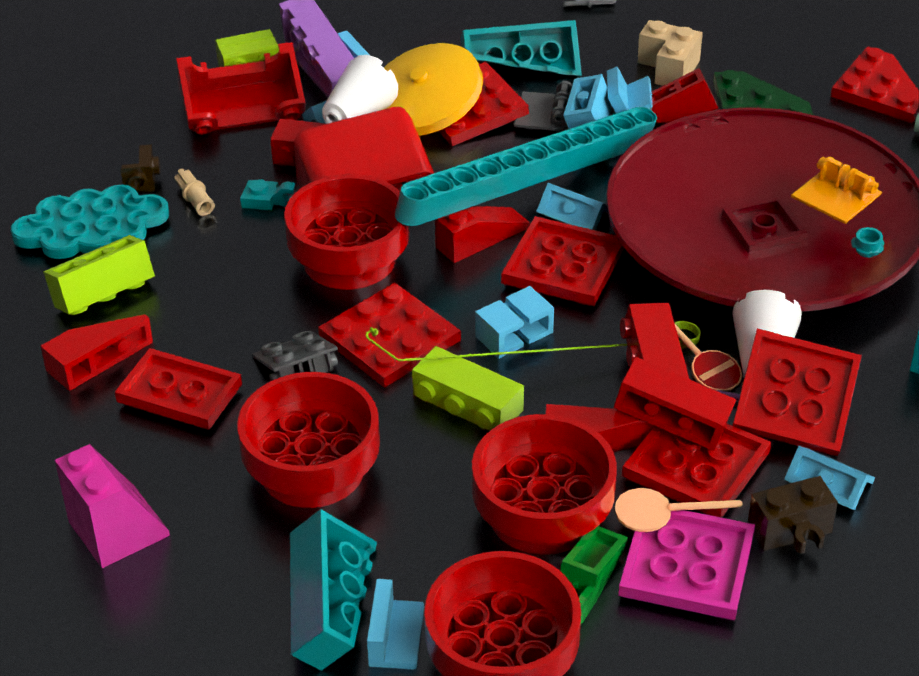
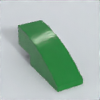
M600 526L585 534L563 559L560 571L572 583L579 597L581 624L588 616L609 581L628 541V537Z

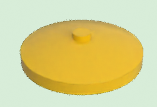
M435 43L423 45L399 55L384 67L387 72L389 70L393 72L398 83V96L388 108H404L411 116L419 136L442 130L462 118L476 103L483 86V75L476 58L467 49L454 44Z

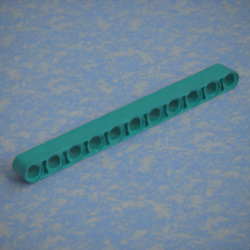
M635 107L407 182L401 187L394 213L395 218L401 224L418 226L624 154L639 138L653 130L657 116L648 108Z

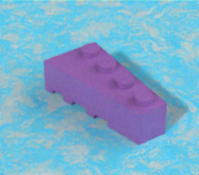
M288 0L279 3L285 43L293 42L297 63L321 91L329 97L347 64L354 57L315 0Z

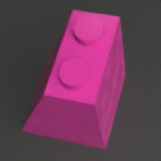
M90 444L55 459L68 521L101 568L107 567L170 536L167 527L137 488Z

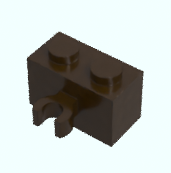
M817 476L752 493L747 523L755 524L754 536L763 551L793 543L796 551L802 554L805 553L806 540H812L818 549L823 548L825 534L832 533L838 501L822 477Z

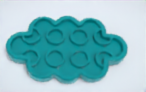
M113 185L101 192L95 189H82L70 197L56 195L43 199L37 204L35 214L17 219L11 225L10 232L14 244L18 247L25 249L42 247V251L46 256L54 259H66L79 252L86 254L128 235L144 240L147 228L159 226L169 218V206L165 198L154 194L138 195L136 189L127 185Z

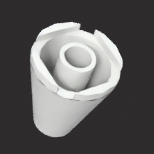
M370 55L355 57L347 64L322 108L325 122L328 124L388 108L398 96V83L391 70L387 72L381 66L383 62L376 57Z
M772 290L751 291L746 293L745 299L740 302L737 301L733 307L732 315L743 377H745L757 328L795 338L801 322L802 311L796 300H794V304L785 299V294Z

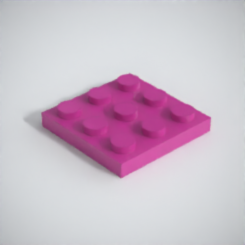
M685 510L671 511L669 521L662 528L651 532H634L619 585V596L735 621L755 524Z

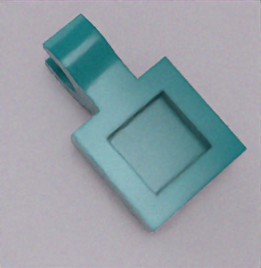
M248 180L240 197L241 207L260 210H272L274 205L286 207L289 199L292 197L288 194H293L296 184L293 182H283L279 186L278 182Z

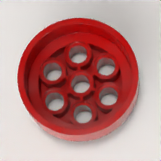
M357 174L329 176L305 185L294 193L285 207L286 240L290 253L298 262L304 265V269L310 278L329 288L354 290L380 282L393 270L396 259L403 253L409 241V226L397 221L394 214L400 191L381 179Z
M302 372L272 380L251 394L242 406L238 416L237 428L240 452L246 470L256 481L264 486L271 496L291 506L302 508L323 507L346 498L359 486L363 476L373 466L379 453V416L373 398L356 382L339 375L324 372Z
M533 414L510 419L490 430L480 440L472 458V496L474 504L483 519L492 526L497 536L517 550L538 555L557 554L571 550L585 534L594 530L606 519L613 507L617 475L615 454L601 434L578 420L552 414Z
M493 551L467 557L446 569L436 579L428 592L425 602L426 647L433 664L443 676H563L571 667L577 655L581 626V605L577 592L572 583L560 570L535 556L511 551Z

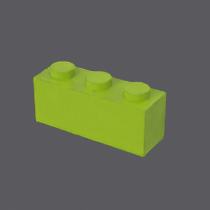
M131 235L43 271L54 307L70 315L86 311L88 306L93 303L112 300L117 296L116 293L125 289L139 288L145 284V280L155 277L145 241Z
M435 346L425 357L455 356V354ZM462 357L421 360L412 369L414 396L434 404L453 415L464 418L483 429L490 431L505 421L517 418L523 412L524 385Z

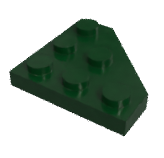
M734 70L714 72L713 84L720 109L772 108L813 115L808 101L750 74Z

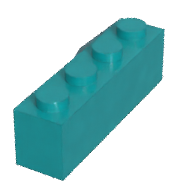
M576 20L463 30L461 34V47L471 52L478 64L487 62L582 77Z
M322 509L290 533L291 655L321 671L351 650L355 645L362 613L358 607L360 601L366 596L367 588L364 586L365 576L371 573L373 562L369 558L377 546V541Z

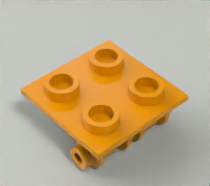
M829 156L819 159L817 168L820 169V172L791 194V197L846 224L879 197L882 191L878 190L879 184L875 182L874 177L868 176L856 168L850 170L849 165L844 164L842 166L841 162Z

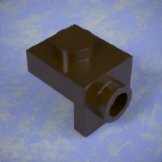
M152 144L139 145V164L121 165L120 168L122 184L131 186L137 192L155 191V175H160L159 156L153 157Z

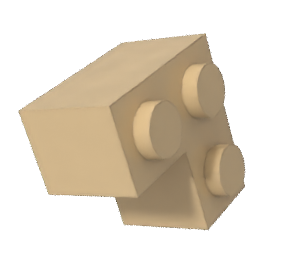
M649 20L639 34L637 63L656 67L655 84L664 86L694 71L700 61L702 32L692 30L689 27H678L662 21Z

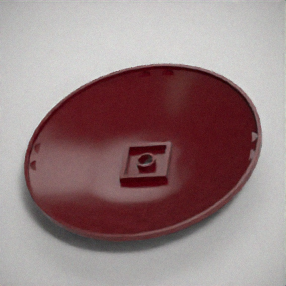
M730 108L682 117L650 131L632 144L619 158L608 182V217L612 229L626 251L640 265L668 284L691 295L734 307L737 301L740 302L745 299L746 293L756 290L782 292L785 294V299L794 304V300H796L802 312L843 306L863 300L893 285L906 275L919 259L918 177L898 155L874 138L839 122L816 115L772 108ZM831 156L841 162L842 166L844 164L849 165L850 170L856 168L858 171L874 177L875 182L879 184L878 190L882 191L879 197L846 224L791 197V194L820 172V169L817 168V163L821 157L827 158ZM865 227L875 228L883 234V252L870 258L860 256L856 252V248H853L851 245V240L856 237V232Z

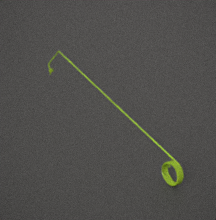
M688 321L674 322L680 329H687L696 335V338L690 339L695 345L699 342L701 332L695 324ZM370 327V330L365 334L366 339L397 361L627 346V344L398 359L368 337L370 332L372 336L378 335L376 328ZM679 340L681 349H684L685 347L688 348L681 340Z

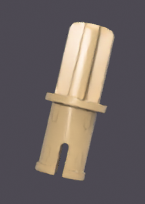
M183 168L179 169L178 174L174 176V180L181 188L183 198L187 202H191L199 215L205 216L210 214L214 210L215 204L206 193L205 185L201 181L196 180L190 170L184 171Z

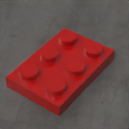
M149 348L117 388L115 397L118 403L210 430L241 387L242 378L241 374Z

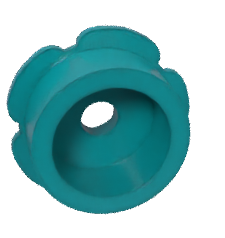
M861 228L856 232V237L852 238L851 245L853 248H856V252L860 256L874 257L884 250L883 234L875 228Z

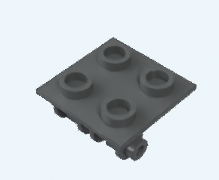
M569 81L560 82L556 87V94L523 91L521 98L528 104L529 114L517 118L514 127L528 130H553L555 132L568 130L569 128L563 115L572 84Z
M311 331L297 333L293 335V340L284 343L271 342L261 347V351L252 353L253 358L274 371V373L269 375L270 381L286 375L304 372L302 363L305 372L326 373L332 371L333 366L338 365L337 357L333 352L338 350L337 346Z

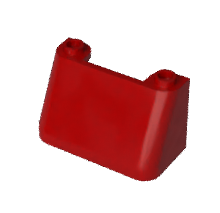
M293 42L278 44L279 51L272 57H270V53H264V61L207 69L206 62H200L201 67L194 65L191 56L176 58L179 87L189 129L197 134H208L213 130L279 121V119H299L301 114L305 112L306 102Z
M392 107L308 128L301 131L294 140L296 177L300 188L321 178L343 174L371 176L386 181L391 185L405 181L407 183L434 174L414 122L409 113L402 107Z

